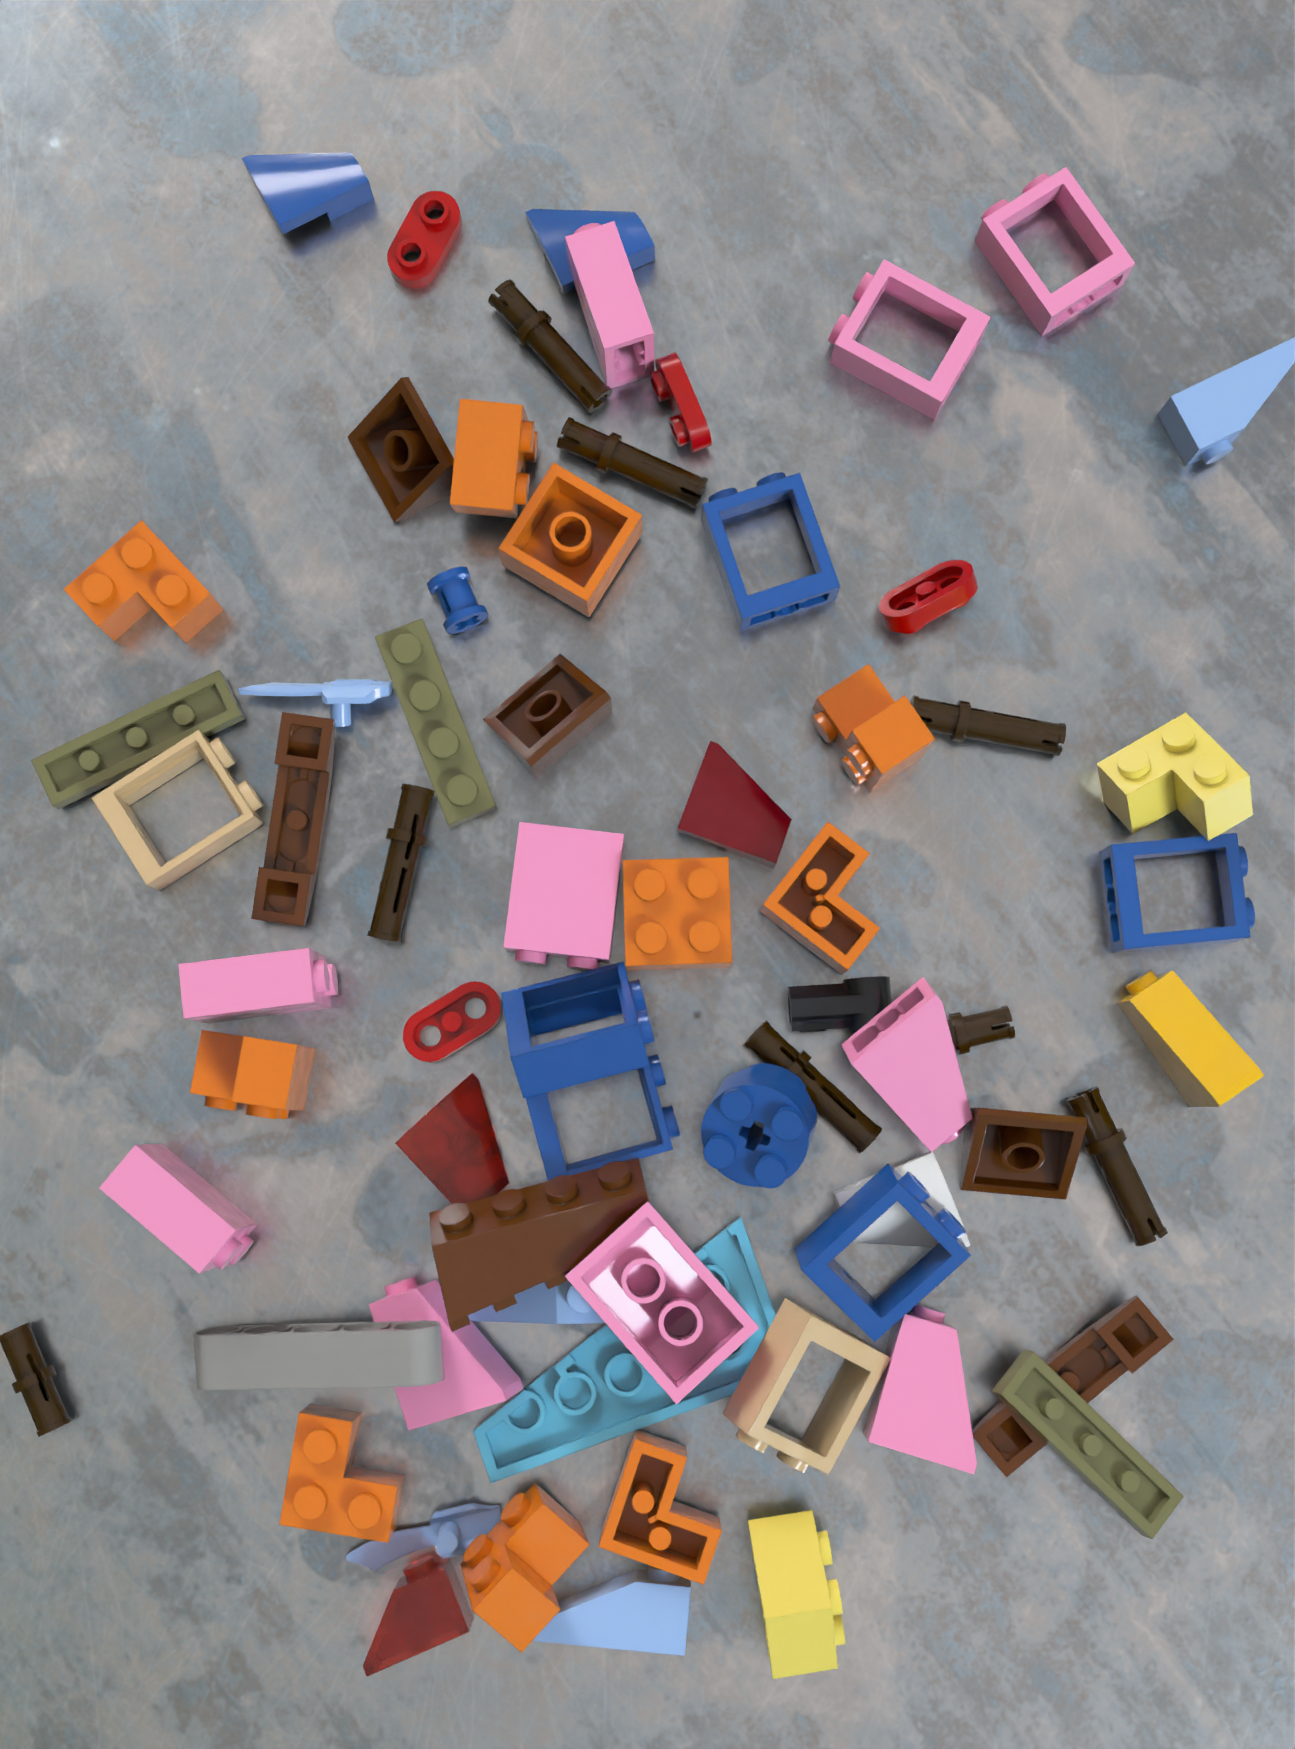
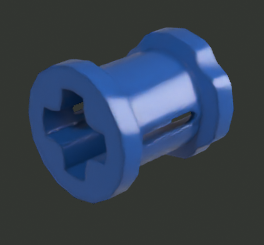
M461 566L449 569L436 575L427 583L430 594L437 597L446 620L443 626L448 634L469 630L482 623L489 615L486 607L479 605L469 584L471 577L467 567Z

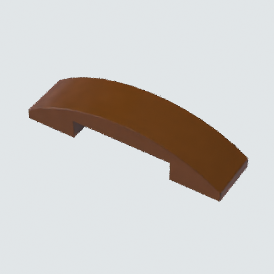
M282 712L274 763L279 766L264 866L263 868L259 867L251 919L305 926L319 868L329 805L335 743L334 719Z
M1136 1295L1078 1334L1049 1357L1045 1363L1089 1403L1128 1370L1133 1374L1174 1339ZM1002 1401L972 1430L973 1438L1006 1478L1047 1445Z

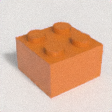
M553 462L498 548L502 565L587 617H590L642 535V515Z
M729 857L623 860L626 971L730 968L732 964Z

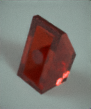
M427 1556L409 1564L403 1569L405 1576L399 1579L392 1592L364 1661L363 1669L366 1677L470 1631L474 1616L450 1557L435 1562L433 1556Z

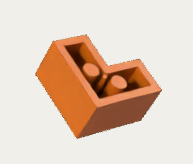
M460 399L450 505L456 513L517 518L518 505L527 504L530 475L526 473L527 462H536L538 431H535L534 421L528 420L523 405Z
M142 520L63 589L114 642L152 608L185 643L189 642L224 610L211 593Z
M869 664L817 697L813 706L816 715L812 717V720L818 732L828 743L835 740L846 756L841 759V763L849 777L856 785L864 782L870 792L921 759L935 741L934 736L907 697L904 695L897 701H894Z
M827 822L764 902L760 912L842 975L849 970L879 931L880 927L838 896L870 853L830 822Z
M202 1030L190 1093L206 1096L204 1106L236 1111L237 1102L247 1104L246 1115L270 1119H288L289 1110H305L315 1048Z
M309 1404L299 1412L279 1525L389 1542L397 1528L405 1475L353 1466L362 1412Z
M635 1430L600 1532L599 1547L704 1585L722 1532L720 1517L673 1501L687 1460L686 1446L641 1430Z
M536 1483L525 1494L518 1493L507 1503L502 1511L501 1520L487 1535L481 1534L470 1543L460 1564L472 1611L521 1653L561 1610L552 1585L590 1545L581 1523Z

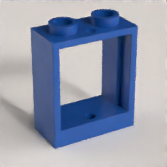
M783 472L774 473L760 479L756 483V487L738 492L736 488L724 489L711 495L708 498L709 502L702 504L701 521L739 631L835 601L837 598L840 584L800 473L787 477ZM790 499L816 573L747 595L722 520Z
M1237 833L1220 834L1210 841L1204 836L1111 844L1099 852L1112 954L1231 943L1251 937L1250 929L1253 928L1255 923V911L1249 897L1245 898L1243 877L1248 872V858L1245 848L1238 845ZM1216 852L1225 927L1144 934L1134 859Z
M624 961L501 993L510 1058L523 1098L650 1066L645 1044L655 1042L646 1003L640 980L629 981ZM623 1013L625 1023L539 1045L536 1044L535 1035Z
M658 1054L648 1056L650 1066L637 1069L657 1140L568 1164L549 1092L526 1098L548 1181L557 1176H570L600 1168L614 1161L623 1162L634 1158L641 1159L673 1150L671 1138L680 1136L672 1105L662 1108L656 1087L666 1085Z
M889 1163L794 1249L801 1270L874 1342L971 1256L961 1239L966 1230L955 1216L945 1207L937 1213L926 1201L931 1195L923 1184L909 1171L904 1176H901ZM898 1201L939 1243L875 1300L834 1258Z

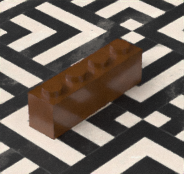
M639 1158L623 1162H610L600 1168L570 1176H557L547 1182L517 1190H504L494 1196L468 1203H455L444 1209L430 1212L432 1250L451 1331L453 1332L469 1325L468 1315L490 1305L493 1306L495 1312H498L516 1304L515 1294L544 1282L547 1289H550L568 1281L565 1276L647 1201L651 1204Z

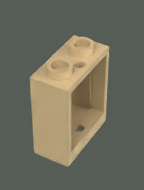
M198 729L92 797L95 805L146 885L158 891H161L264 824L256 811L263 806L261 800L247 780L238 784L229 770V767L236 762L219 737L211 741ZM204 758L240 816L166 863L130 805Z
M785 1298L722 1414L739 1428L735 1435L736 1438L751 1448L764 1453L769 1445L779 1450L776 1457L790 1467L805 1473L808 1465L829 1475L891 1358L863 1339ZM813 1341L845 1358V1361L802 1441L766 1423L808 1345Z

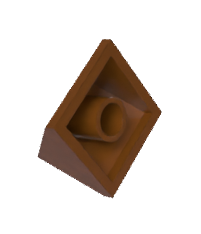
M402 377L347 437L394 522L403 521L450 496L454 458L412 382L409 377Z
M559 654L483 720L533 778L537 779L612 714L611 697L602 687L562 654Z
M970 1108L973 1119L964 1127L961 1190L1067 1199L1087 1128L1086 1117Z

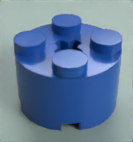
M768 1063L750 1065L749 1068L732 1073L726 1077L717 1089L702 1121L701 1137L704 1147L703 1155L706 1162L725 1177L742 1185L769 1189L782 1185L803 1163L817 1125L815 1103L813 1104L808 1092L805 1090L806 1086L802 1080L788 1069ZM755 1121L763 1123L764 1128L755 1125Z

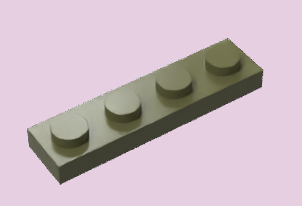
M423 618L375 636L449 828L497 810Z
M217 670L31 761L52 806L60 809L122 779L198 729L209 737L244 720L245 717L224 674Z
M1024 1349L993 1388L992 1392L1135 1530L1147 1538L1153 1539L1184 1496L1034 1351Z

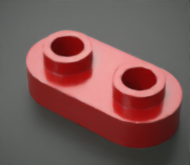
M428 191L420 195L412 204L387 253L390 272L395 281L401 286L419 289L429 285L437 276L462 227L459 206L451 195L442 191ZM434 209L444 212L438 219L427 217V214ZM409 252L421 254L419 259L414 262L404 260L405 255Z
M673 352L656 359V371L649 373L659 402L667 400L674 416L668 418L677 445L679 447L687 445L691 453L711 446L712 440L705 416L680 358Z
M964 560L945 561L886 593L879 602V611L885 627L892 632L912 634L945 613L967 604L978 589L973 567Z
M473 981L460 985L419 1010L407 1020L403 1029V1042L407 1051L414 1058L424 1062H438L491 1031L498 1024L502 1015L501 999L497 992L485 983ZM474 999L482 1000L486 1006L484 1015L478 1019L469 1017L467 1013V1006ZM430 1026L437 1027L441 1033L440 1041L434 1046H427L422 1040L424 1030Z

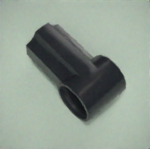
M860 977L844 979L841 984L788 987L790 1031L804 1033L846 1029L847 1033H856L892 1003L890 977Z

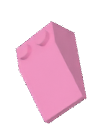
M648 1201L565 1276L676 1404L759 1329V1326Z

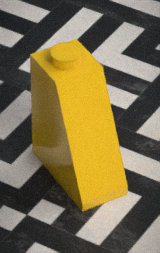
M1151 969L1125 986L1130 995L1117 1004L1189 1107H1220L1264 1076L1259 1067L1173 970L1156 976Z

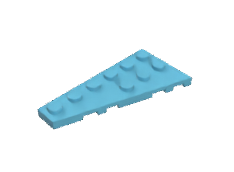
M738 1217L694 1253L757 1323L759 1329L676 1404L605 1323L474 1428L473 1433L490 1483L733 1395L776 1316L741 1217Z

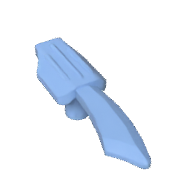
M336 679L335 681L324 682L323 684L271 682L238 688V691L241 695L321 696L323 703L330 704V719L335 720V726L344 727L351 725L350 704H366L378 698L390 696L392 681Z
M470 1503L435 1511L430 1517V1525L397 1530L388 1543L369 1540L346 1554V1560L376 1571L398 1558L434 1545L437 1554L443 1559L462 1555L477 1536L481 1534L487 1535L501 1520L500 1505L490 1506Z

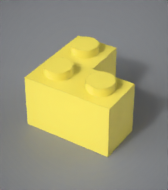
M1186 712L1097 763L1103 801L1132 834L1178 809L1210 841L1253 815L1250 775Z
M813 1510L748 1520L772 1678L777 1679L838 1669L836 1646L845 1645L846 1643L841 1618L843 1609L837 1579L827 1580L824 1566L833 1565L827 1531L817 1532Z

